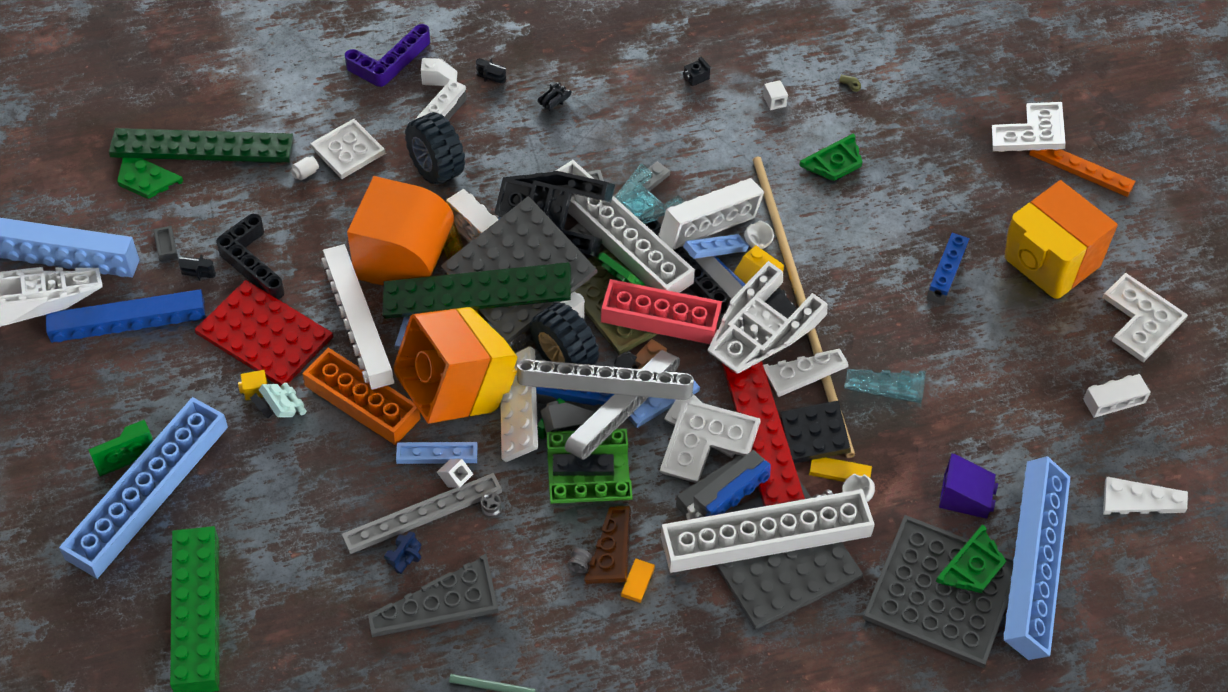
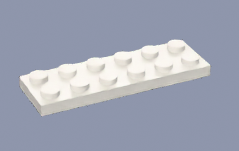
M530 346L515 353L517 361L514 368L517 370V364L520 360H535V349ZM517 373L509 393L504 394L501 400V458L505 462L538 449L536 387L520 385L517 382Z

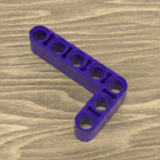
M425 24L415 26L379 61L355 49L346 51L345 62L347 70L375 86H385L429 45V27Z

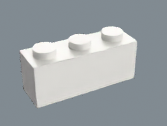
M1140 374L1128 375L1120 380H1110L1105 384L1089 387L1083 400L1095 418L1144 404L1151 392Z

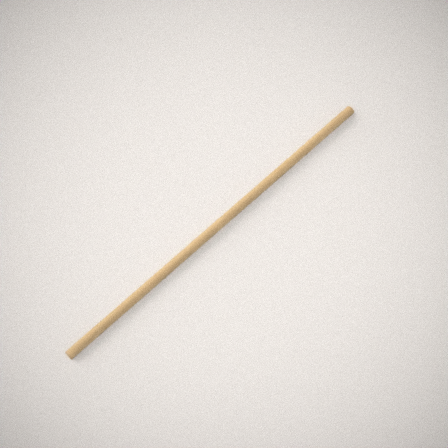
M755 157L753 159L761 189L764 191L765 202L797 304L800 307L806 300L762 159L761 157ZM813 328L807 335L813 355L815 356L816 353L823 351L816 329ZM831 376L822 378L828 402L838 401ZM844 420L851 447V453H846L845 456L846 458H852L855 456V452Z

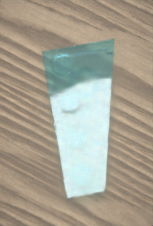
M847 369L844 388L921 403L926 371L910 373V371L902 370L901 373H891L890 370H882L880 373H874L873 370Z

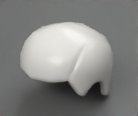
M758 221L746 228L744 237L746 243L751 248L757 245L759 248L764 249L772 243L774 232L769 224Z
M852 474L845 480L842 486V493L863 489L865 498L869 502L874 495L875 484L865 474L863 476Z

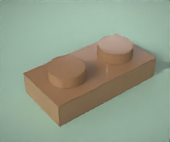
M651 339L635 355L637 356L636 361L641 364L638 369H642L661 350L667 352V348Z

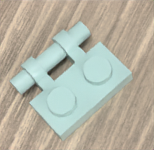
M283 383L281 387L278 384H262L259 388L260 393L277 417H293L296 411L302 416L307 412L303 401L297 398L295 395L296 391L288 383Z

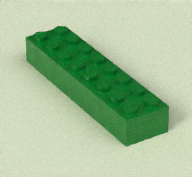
M215 526L172 530L170 686L173 692L219 691V537Z

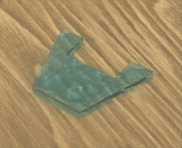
M640 164L615 198L645 224L658 220V217L665 215L669 207L682 204L685 200L677 195L663 204L642 185L652 178L653 172L643 164Z

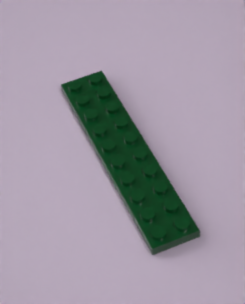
M115 128L109 155L115 158L290 163L294 137L293 133Z
M569 262L384 281L382 316L387 319L464 307L478 310L571 300V265Z

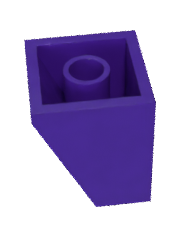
M951 453L944 473L939 508L987 519L989 512H993L996 500H993L992 497L996 495L998 483H995L996 474Z

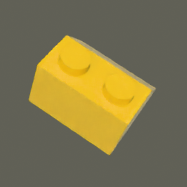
M755 245L743 256L733 273L746 284L768 261L784 271V264Z

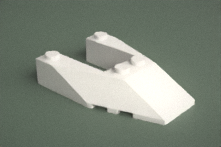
M769 261L731 299L720 327L708 348L710 354L737 374L788 347L815 328L827 315V303L813 293L788 319L765 303L783 283V271Z
M43 267L0 272V327L64 310L103 287L99 268H75V271H63V267H55L56 271H43Z

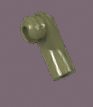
M841 74L839 83L847 84L854 92L861 89V83L856 77Z

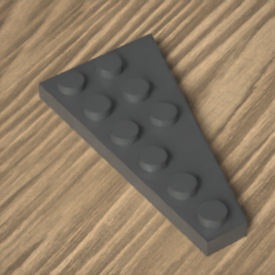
M484 554L480 556V559L472 563H466L463 565V568L453 573L449 572L422 586L419 591L405 595L403 599L394 604L389 603L368 614L372 637L497 613L498 606L487 555Z

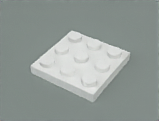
M355 119L310 143L311 148L341 179L386 154L385 149Z

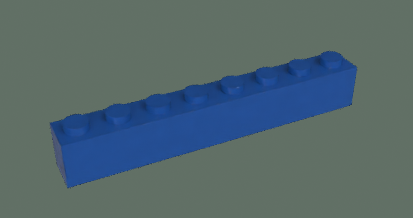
M200 289L57 311L46 314V332L51 343L168 324H178L187 321H198L206 319L205 302Z

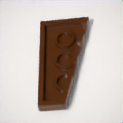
M630 506L609 507L602 527L601 537L596 544L594 557L591 558L589 564L590 569L584 578L586 584L627 582L631 519Z

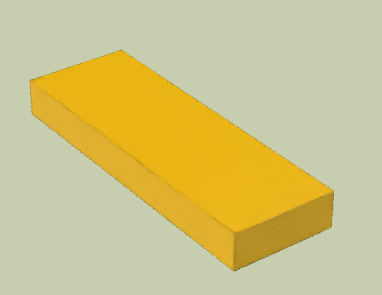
M825 457L811 460L809 475L845 482L852 474L859 476L865 474L870 478L872 466Z

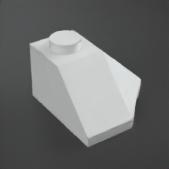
M422 58V85L445 86L451 79L457 82V71L443 59Z

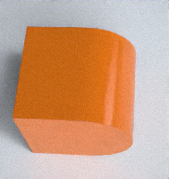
M373 176L347 231L352 265L358 280L384 286V281L430 277L454 224V214L450 206L440 196L423 187Z

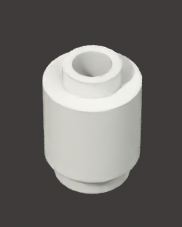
M313 156L305 157L292 165L291 173L295 179L302 181L316 173V170L319 169L318 162Z

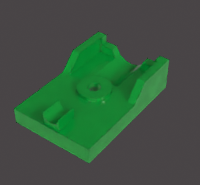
M144 419L125 427L120 437L88 450L101 477L134 463L153 442V438Z

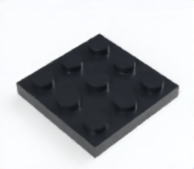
M839 400L781 412L787 443L794 463L851 453Z

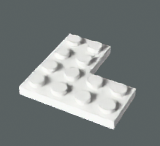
M1062 102L1027 103V124L992 125L993 151L1065 149Z
M1127 273L1103 295V299L1132 318L1113 337L1112 341L1143 363L1188 316Z
M689 399L684 400L660 468V473L694 483L699 482L711 447L741 456H746L751 452L761 422L760 418Z

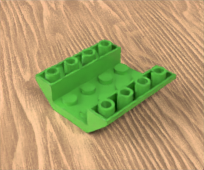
M627 428L613 431L591 453L613 454L614 476H553V454H571L565 450V444L575 431L547 432L550 504L632 500V486L628 465Z

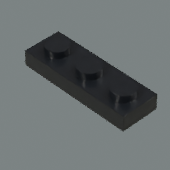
M553 454V476H614V455L590 454L586 459H581L573 454Z

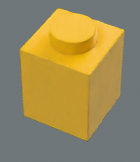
M265 370L241 374L242 382H238L240 394L244 393L245 400H251L250 397L255 393L262 398L263 396L259 388L262 384H267Z

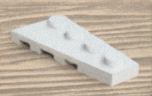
M840 349L816 353L815 356L808 358L805 356L797 357V360L789 362L783 360L771 366L768 364L763 365L767 379L777 397L849 367Z
M1106 477L1103 515H1110L1111 512H1120V514H1129V512L1148 514L1153 511H1158L1159 513H1185L1187 510L1188 492Z

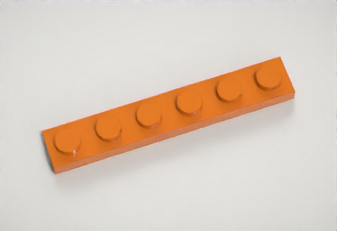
M1062 149L1030 150L1029 153L1030 156L1128 197L1136 182Z

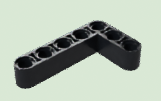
M250 214L217 238L216 243L219 255L252 284L273 297L280 299L284 296V287L280 276L246 249L248 245L264 234L261 216Z

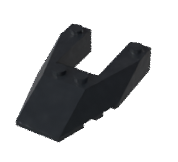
M561 171L503 177L495 214L503 217L529 196L581 253L598 257L602 239L564 230L572 194L611 203L615 184Z

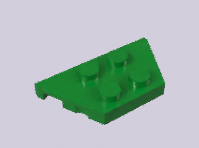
M853 133L800 160L799 166L832 181L862 167V158L859 155V147L855 142V134Z
M123 158L117 182L120 187L150 199L158 193L168 190V186L176 182L181 184L183 178L142 158Z
M600 253L596 260L602 263V267L615 278L617 277L622 282L645 286L635 275L605 253Z
M983 524L937 577V583L982 593L1005 566L1006 560L1004 556L998 551L994 540L989 538L986 533L987 529Z

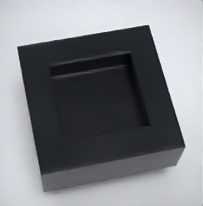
M256 393L250 397L267 418L274 414L264 397L260 398Z

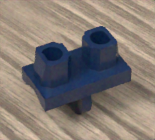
M411 531L407 535H399L395 542L398 547L396 551L388 550L384 556L387 563L392 565L395 571L400 574L412 561L419 562L421 559V555L418 553L421 549V543L415 538V533Z

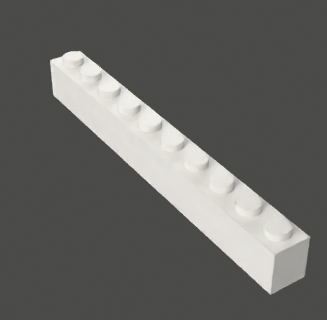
M345 244L324 249V257L321 258L324 269L328 268L326 275L328 281L332 280L330 282L332 292L337 293L334 294L337 305L341 304L339 311L341 317L346 318L343 321L345 329L350 330L348 332L350 342L355 343V345H352L354 354L360 357L357 360L360 370L364 369L362 371L364 382H369L371 390L394 384L390 363Z

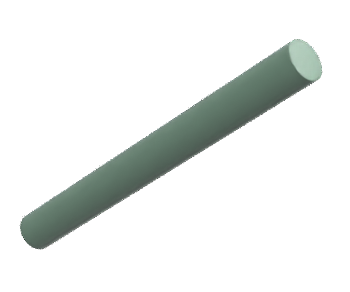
M451 674L449 683L500 692H536L534 688Z

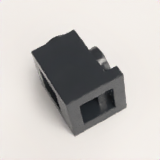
M701 56L697 61L684 66L683 77L691 86H695L710 79L711 67Z
M627 351L626 354L622 353V355L616 358L614 367L638 369L641 364L636 361L637 356Z

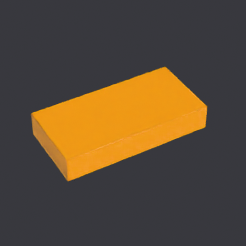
M635 558L627 582L621 592V597L641 603L655 565Z

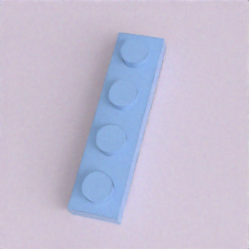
M739 234L689 240L685 242L683 247L693 259L746 252L749 245Z
M694 381L693 394L699 392L700 386ZM649 397L628 419L638 428L670 409L676 399Z
M477 442L397 443L396 462L397 464L447 463L450 459H463L465 463H477L478 445Z

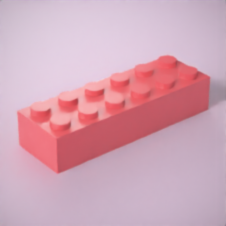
M610 279L601 308V322L711 344L717 331L722 301Z

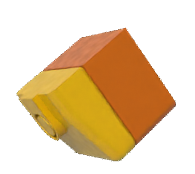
M1059 180L1013 214L1007 233L1005 259L1052 298L1059 299L1101 267L1118 224L1062 180Z
M471 307L412 314L394 363V373L426 422L430 424L469 417V415L475 416L492 413L497 410L503 395L509 393L517 370L514 366L517 361V355L506 340Z

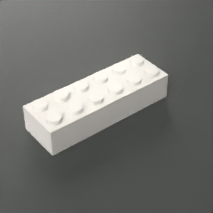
M749 178L690 201H685L674 207L671 206L665 212L659 237L671 249H676L684 246L686 241L702 239L751 220L757 214L764 191Z

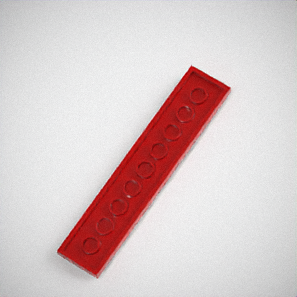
M762 361L738 374L722 363L736 412L760 418L761 420L752 450L756 451L765 461L771 464L769 479L765 483L758 485L763 506L804 500L802 487Z

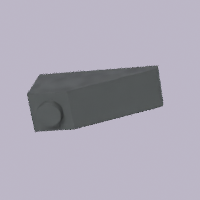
M558 401L547 403V407L541 410L546 434L547 432L579 428L595 413L569 403L559 404Z

